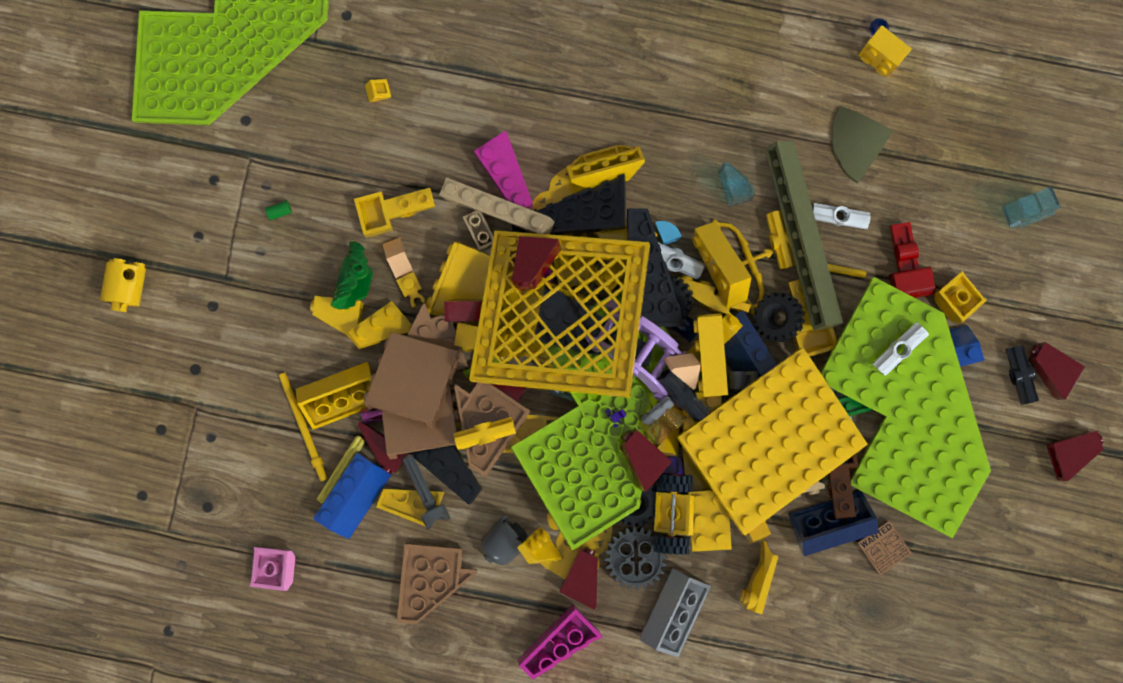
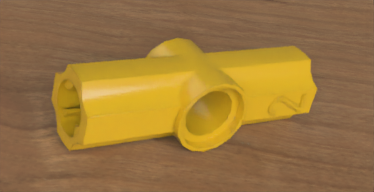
M781 210L766 214L770 230L769 240L772 249L775 250L779 269L782 270L796 266Z
M507 417L492 423L490 421L478 424L474 428L453 434L457 449L462 450L479 444L480 446L494 442L498 438L516 434L512 417Z

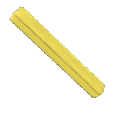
M361 436L355 437L317 497L318 502L322 504L325 502L355 455L361 450L366 441Z

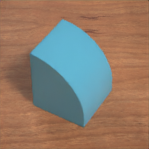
M667 221L655 222L654 228L661 244L667 245L680 240L681 234L675 225Z

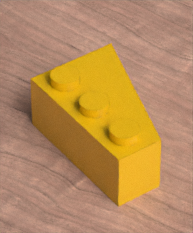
M458 322L454 345L461 347V351L472 352L475 348L478 325ZM504 331L500 334L505 342L514 336L509 331ZM526 334L519 336L524 344L526 342ZM499 338L497 341L496 349L502 345V342L499 340ZM515 339L508 346L512 352H515L522 345ZM506 347L497 353L501 360L511 355ZM524 350L516 355V357H523Z

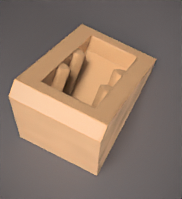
M400 237L382 244L386 259L396 279L414 272Z
M693 353L668 356L664 359L671 372L693 390L697 387L700 363Z

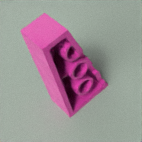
M505 130L474 151L475 156L505 200L532 209L533 202Z

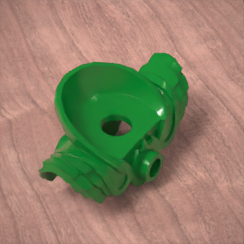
M356 241L349 242V254L345 256L333 293L335 296L331 302V307L335 309L346 310L355 306L356 301L364 299L370 290L373 271L367 265L368 259L363 253L365 248Z

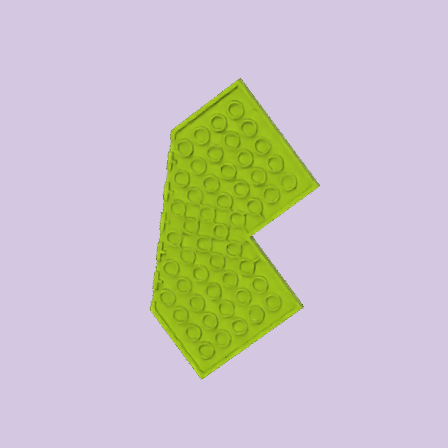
M215 0L214 13L139 11L132 122L210 126L328 20L329 0Z
M872 277L820 372L830 388L885 416L862 456L858 468L855 469L850 478L851 486L953 538L989 476L991 469L947 320L943 312ZM915 322L919 323L929 335L911 351L909 357L904 358L884 376L872 363L890 347L892 341L897 340ZM899 344L897 346L896 352L898 354L903 353L904 345Z
M623 291L615 297L620 304ZM596 303L588 309L592 310L594 307L598 305V303ZM602 308L595 312L603 318L607 315ZM659 327L670 336L666 327ZM639 331L638 338L646 343L648 341L647 336ZM657 344L652 348L649 366L641 365L650 374L664 355L663 350ZM555 346L547 348L552 356L562 350L560 347ZM569 349L567 350V352L571 355L572 358H574L576 355L580 353L578 351H573ZM565 353L555 359L561 367L570 361ZM588 354L592 358V360L598 357L596 355ZM585 355L575 361L581 369L590 363ZM603 357L596 362V365L602 371L610 363ZM551 362L554 368L559 369L554 362ZM573 363L566 368L567 370L579 371ZM593 365L586 370L588 372H598ZM666 365L662 372H664L666 369L668 370L669 367ZM612 368L606 373L611 374ZM633 376L630 398L569 392L577 407L510 447L571 550L576 549L640 507L642 491L639 489L620 444L623 441L621 438L628 430H638L653 444L660 419H654V422L647 426L642 422L641 418L660 401L654 398L652 391L637 376ZM610 409L611 414H613V409L615 412L623 409L627 416L619 419L621 424L618 422L612 423L605 410ZM613 424H618L619 426L614 428Z

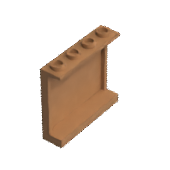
M392 332L390 338H387L385 341V351L383 356L380 355L378 359V369L371 377L370 383L372 385L370 390L366 391L364 395V404L368 410L375 408L423 422L427 427L434 429L460 359L459 353L456 350Z
M453 378L434 429L427 427L423 422L382 411L386 451L390 460L398 458L399 454L456 445L453 433L460 432L461 430H457L456 425L460 420L458 411H454V404H457L456 394L452 393L451 386H454Z

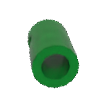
M288 200L265 207L270 221L292 214Z

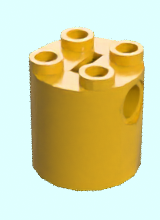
M117 258L109 259V262H106L100 300L111 303L110 310L127 312V306L140 307L146 273L145 264L138 262L125 264L126 260Z

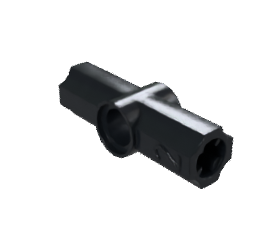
M1024 345L1005 349L1011 368L1009 370V377L1012 384L1016 386L1020 404L1024 405L1039 401L1034 384L1035 371L1028 363Z
M670 369L662 372L658 381L670 393L679 408H683L695 422L706 418L709 411L697 398L694 390L671 372Z

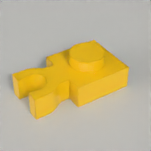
M414 272L396 280L404 297L410 296V304L413 309L417 307L415 305L417 298L421 299L422 303L426 302L425 298L418 292L422 290V287Z

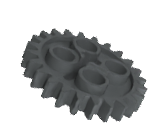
M626 527L625 534L618 531L620 537L612 536L615 542H608L607 544L611 547V550H605L609 557L604 558V560L610 562L605 567L606 569H612L609 576L616 575L614 582L616 583L621 580V587L627 583L629 590L632 588V585H635L637 591L639 590V585L646 589V583L648 582L653 586V579L660 580L657 574H664L661 567H666L667 564L662 562V560L667 559L668 556L653 551L654 535L650 536V529L646 533H644V527H641L639 531H637L636 527H633L632 532ZM634 541H637V554L641 557L637 561V576L635 575V563L631 559V557H634ZM623 544L631 546L629 553L624 554L620 551ZM641 544H650V550L647 553H642L640 551ZM647 562L651 564V569L645 573L641 571V566ZM629 563L632 566V570L629 573H623L621 571L623 564Z

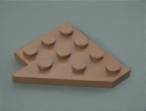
M426 302L423 303L407 337L456 350L460 357L456 370L468 367L461 347L454 345L456 330L453 322H445L444 313L430 317Z
M404 544L397 623L417 624L477 574L478 569L461 568L463 548Z

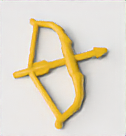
M714 219L712 222H716L720 229L721 227H727L735 232L742 246L746 260L741 262L743 265H749L759 288V298L753 305L749 299L746 301L747 304L751 305L750 313L755 315L754 307L759 306L757 302L759 300L763 301L764 296L762 274L758 271L755 261L764 257L769 258L774 251L764 249L763 253L753 257L748 247L749 243L738 228L730 223L717 222Z

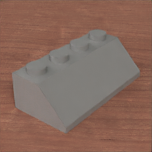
M672 568L639 640L657 651L679 657L711 586Z

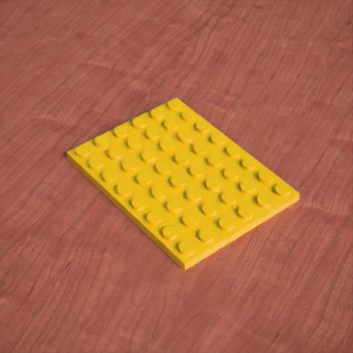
M804 348L795 351L707 414L706 418L696 422L677 436V439L744 536L868 445Z

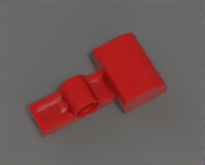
M911 222L890 225L898 269L897 273L889 274L891 286L914 298L934 295L935 283L931 266L919 268L918 266L919 248L913 238Z

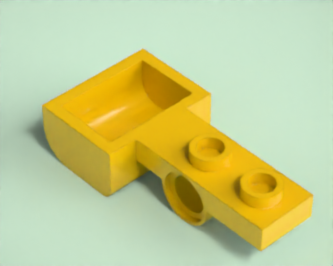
M430 188L385 200L382 191L354 199L365 237L393 231L392 219L410 217L417 212L436 207Z
M800 279L787 283L791 296L798 300V303L803 307L801 311L805 312V316H802L805 323L800 325L802 327L801 332L797 331L798 335L792 337L796 351L804 348L810 357L833 350L837 343L833 327L813 331Z

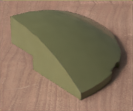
M840 106L833 120V139L831 142L834 155H837L842 170L853 181L859 183L893 131L865 115Z

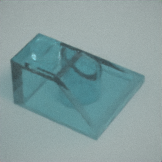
M724 162L718 172L728 206L731 207L751 201L753 195H755L753 184H750L748 178L731 164Z

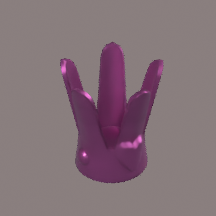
M367 408L361 409V416L357 417H362L364 424L372 423L373 421L383 422L382 410L371 408V410Z

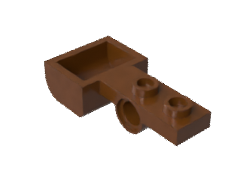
M854 454L828 474V491L832 499L835 519L856 517L849 470L858 468L857 454Z

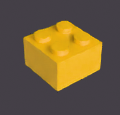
M881 25L858 55L864 63L872 65L878 74L888 78L912 48Z

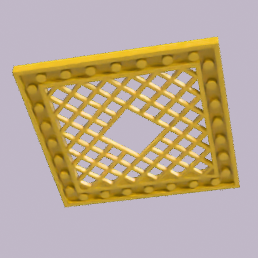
M495 231L469 380L478 383L630 398L650 242ZM519 236L558 239L561 251L555 260L559 257L564 265L557 270L551 265L550 269L553 273L547 278L543 277L535 289H531L522 296L509 280L513 276V271L509 273L510 264L514 267L512 260L516 258ZM564 257H569V258H572V259H570V260L567 262V261L564 259ZM579 259L584 266L575 272L570 265ZM583 259H592V260L589 261L588 263H586ZM598 260L603 268L594 273L589 266ZM603 260H607V261H611V262L606 265V264L603 262ZM618 262L623 269L614 275L609 268ZM568 267L573 274L564 280L559 273ZM587 269L592 276L584 282L579 277V274ZM607 270L612 278L603 283L598 276ZM625 273L623 285L619 281L618 277ZM557 276L562 283L553 289L548 281ZM576 277L581 285L572 290L567 283ZM596 279L601 286L592 292L587 284ZM616 281L621 288L612 294L607 286ZM508 282L512 288L506 292ZM545 284L550 289V292L541 297L536 290ZM565 286L587 314L555 337L534 311V308ZM585 288L589 295L581 301L576 293ZM604 289L609 297L600 302L595 295ZM515 291L520 298L511 304L506 297ZM623 291L620 304L615 297ZM535 293L539 300L530 306L526 298ZM593 297L598 305L589 311L584 303ZM613 299L618 307L609 313L604 305ZM505 301L508 304V307L503 310V305ZM523 301L528 308L519 314L514 307ZM602 308L607 315L600 321H597L593 313ZM512 309L517 317L508 323L503 315ZM620 310L619 322H617L613 315ZM531 311L536 319L527 325L522 317ZM590 316L596 324L586 330L581 323ZM610 318L615 326L607 332L601 324ZM502 319V321L506 325L500 329V323ZM520 320L525 327L516 333L511 326ZM540 322L545 329L535 335L531 327ZM579 325L584 333L575 339L570 331ZM599 327L604 335L595 341L590 333ZM509 328L514 336L505 342L500 334ZM528 330L533 338L524 344L519 336ZM617 330V337L615 342L610 336V334ZM548 332L553 340L544 346L539 338ZM568 334L573 341L566 347H563L559 339ZM588 336L593 343L583 349L579 341ZM607 337L613 345L604 351L599 346V343ZM499 338V340L502 342V345L496 349L497 341ZM517 339L522 346L515 352H512L508 345ZM537 341L542 348L532 354L528 346ZM556 342L562 350L552 356L547 348ZM576 344L581 352L572 358L567 350ZM596 346L601 354L592 360L587 352ZM506 347L511 355L501 361L497 353ZM525 349L530 357L521 363L516 355ZM615 349L612 361L607 354ZM545 351L550 359L541 365L536 357ZM565 353L570 361L561 367L555 359ZM585 355L590 363L581 369L575 361ZM605 357L610 365L601 371L596 362ZM494 358H496L499 363H495ZM514 358L519 365L506 363ZM534 360L539 367L526 365ZM554 362L559 369L546 368V366ZM573 363L579 371L567 370L566 368ZM593 365L598 372H588L586 370ZM612 368L611 374L606 373Z

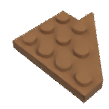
M477 383L470 394L457 385L454 387L462 431L474 428L475 425L491 421L492 423L512 417L515 431L517 432L530 413V410L491 384ZM515 434L498 438L494 442L466 448L469 466L486 477Z

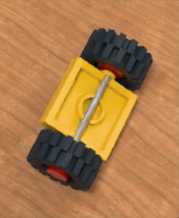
M662 473L657 479V490L670 491V493L656 492L654 531L668 534L654 535V552L676 555L689 554L690 537L687 536L693 535L694 495L679 494V492H692L693 476Z

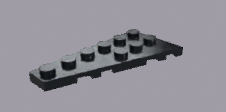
M625 174L619 175V178L612 181H604L602 185L592 189L589 187L564 197L562 201L557 203H549L546 207L537 210L536 212L549 216L554 221L549 235L626 229ZM512 225V232L529 233Z
M628 208L627 241L650 242L641 318L642 316L658 327H684L686 323L683 320L681 308L674 293V287L661 253L660 244H658L649 211L642 208Z
M544 285L542 297L550 292L546 285ZM557 291L540 304L538 316L556 337L587 314V312L577 301ZM593 313V316L597 319V321H600L603 318L597 313ZM589 316L581 324L588 330L596 323ZM608 320L601 324L602 327H604ZM540 322L536 324L535 335L545 329ZM578 325L570 333L576 339L584 331ZM597 327L590 335L596 338L601 329ZM617 330L610 334V336L615 342L617 337ZM546 332L539 340L543 344H547L553 338ZM568 334L559 339L563 347H566L573 341ZM585 337L579 341L583 349L589 346ZM607 337L603 341L610 346L613 345ZM639 338L637 341L635 359L637 358L642 348L646 344ZM555 342L553 345H551V346L559 347L556 342ZM576 344L569 349L581 352ZM652 349L642 363V366H649ZM589 350L587 354L599 356L601 352Z
M455 445L409 453L468 505L472 504L481 492L482 487L471 469L466 465L462 454L458 452Z

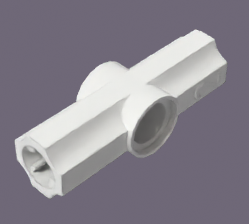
M817 203L812 204L816 221L831 223L834 226L842 225L868 229L871 218L869 212L852 210L845 206L835 207ZM836 213H842L844 220H839L836 217Z
M658 242L662 250L663 259L670 271H680L695 279L701 276L705 267L704 263L685 255L679 248H670ZM677 258V259H679V260H678V261H672L671 259Z
M915 322L897 340L892 341L890 347L872 364L886 376L899 362L909 357L911 351L929 335L928 332L919 323ZM899 344H903L905 347L901 354L896 352Z

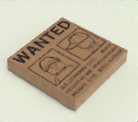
M888 520L878 527L877 534L864 537L856 542L878 575H882L912 554Z

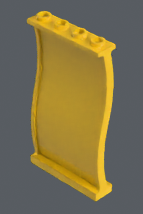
M460 241L450 244L446 253L449 255L446 262L443 261L439 270L441 276L435 280L432 288L435 290L433 296H429L426 302L429 314L435 316L443 314L444 302L449 300L483 299L490 261L489 254L462 244ZM511 264L509 273L514 270V267ZM508 282L506 292L512 288ZM548 282V283L550 284V286L553 287V288H555L556 286H558V285H555V284H553V283H551V282ZM544 285L540 287L538 290H536L541 297L543 295ZM562 287L558 290L577 301L568 289ZM518 289L522 296L528 292ZM514 291L506 298L512 304L520 297ZM535 293L526 298L530 306L539 300ZM576 293V295H577V296L579 297V299L582 301L583 298H584V295H582V294H580V293ZM505 301L503 305V310L508 307V304ZM522 301L514 308L521 314L528 307ZM540 304L534 308L537 314H539ZM512 309L503 315L508 323L517 317ZM531 311L522 317L527 325L536 319ZM502 319L500 323V329L506 325L502 321ZM518 320L511 327L518 333L525 326ZM455 321V322H453V323H455V324H458V322H459V323H469V324L479 325V321ZM536 324L531 327V330L534 333L536 329ZM528 330L523 333L527 335L526 342L533 338ZM533 342L528 346L532 354L542 348L537 342ZM524 349L523 355L526 357H530L528 352ZM545 351L536 357L542 363L549 360ZM550 363L549 365H547L548 367H551V368L554 367V366L552 365V363Z

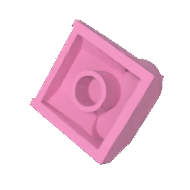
M254 547L250 587L287 591L293 583L294 553L288 549Z

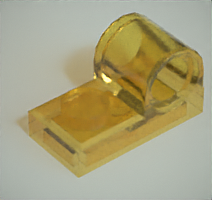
M674 405L670 409L667 408V412L657 420L654 419V422L643 433L656 446H659L672 431L678 429L685 422L687 417Z

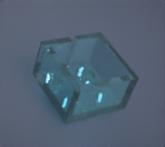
M1052 186L1036 192L1035 195L1025 196L1002 207L1010 228L1018 226L1019 229L1055 215L1054 211L1061 208Z

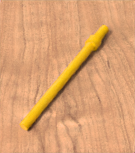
M286 373L279 374L283 389L312 459L310 461L312 467L316 469L320 482L325 481L328 478L323 468L322 457H319L288 377Z

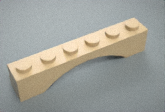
M447 177L439 194L449 202L490 215L529 233L549 235L554 225V221L549 216Z

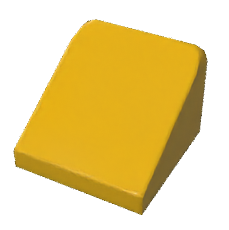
M387 79L369 80L366 83L365 88L369 102H376L391 97Z

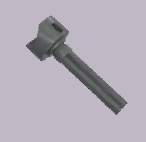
M413 455L403 459L402 461L427 510L421 516L426 529H430L435 520L447 521L451 519L445 505L436 506Z

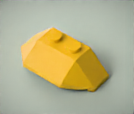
M615 145L582 154L566 168L571 183L592 189L602 185L604 181L617 179L622 174H625L626 181H629L645 163V158L641 148L638 146Z

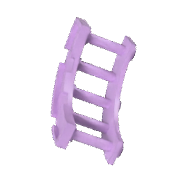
M610 300L606 307L611 312L618 305L613 300ZM620 310L613 315L616 321H619ZM642 316L639 331L647 336L648 341L635 359L633 376H637L652 391L654 398L662 402L661 400L666 396L671 398L668 391L657 381L667 365L664 359L668 356L687 353L684 351L681 353L677 348L679 344ZM610 318L603 327L607 332L614 326ZM600 331V333L598 334V336H597L596 338H595V337H593V338H594L595 341H596L598 338H600L602 335H604V333H603L602 331ZM585 336L588 344L591 345L593 342L588 336ZM602 340L599 346L605 351L611 346ZM657 344L663 350L664 355L650 374L641 365L653 346ZM596 346L591 349L595 352H599V349ZM615 349L607 354L612 359L614 358Z

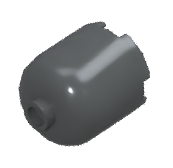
M503 515L481 541L482 550L485 553L483 556L489 563L494 562L498 565L510 563L520 553L517 547L528 536L518 523L512 524L509 522L508 519L510 517L507 515Z

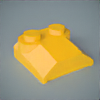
M963 271L934 294L935 303L949 320L958 324L964 322L987 301Z

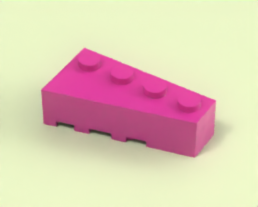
M572 604L517 659L519 667L529 677L535 679L553 668L557 663L568 659L578 650L584 649L588 644L599 640L603 636L600 630Z

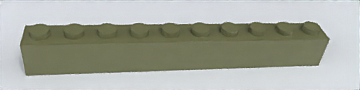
M776 141L767 147L765 152L813 331L829 329L842 324L843 320L794 141Z

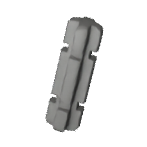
M669 396L661 400L662 403H657L642 416V422L647 426L651 425L654 419L657 420L667 412V408L670 409L674 406L675 403Z

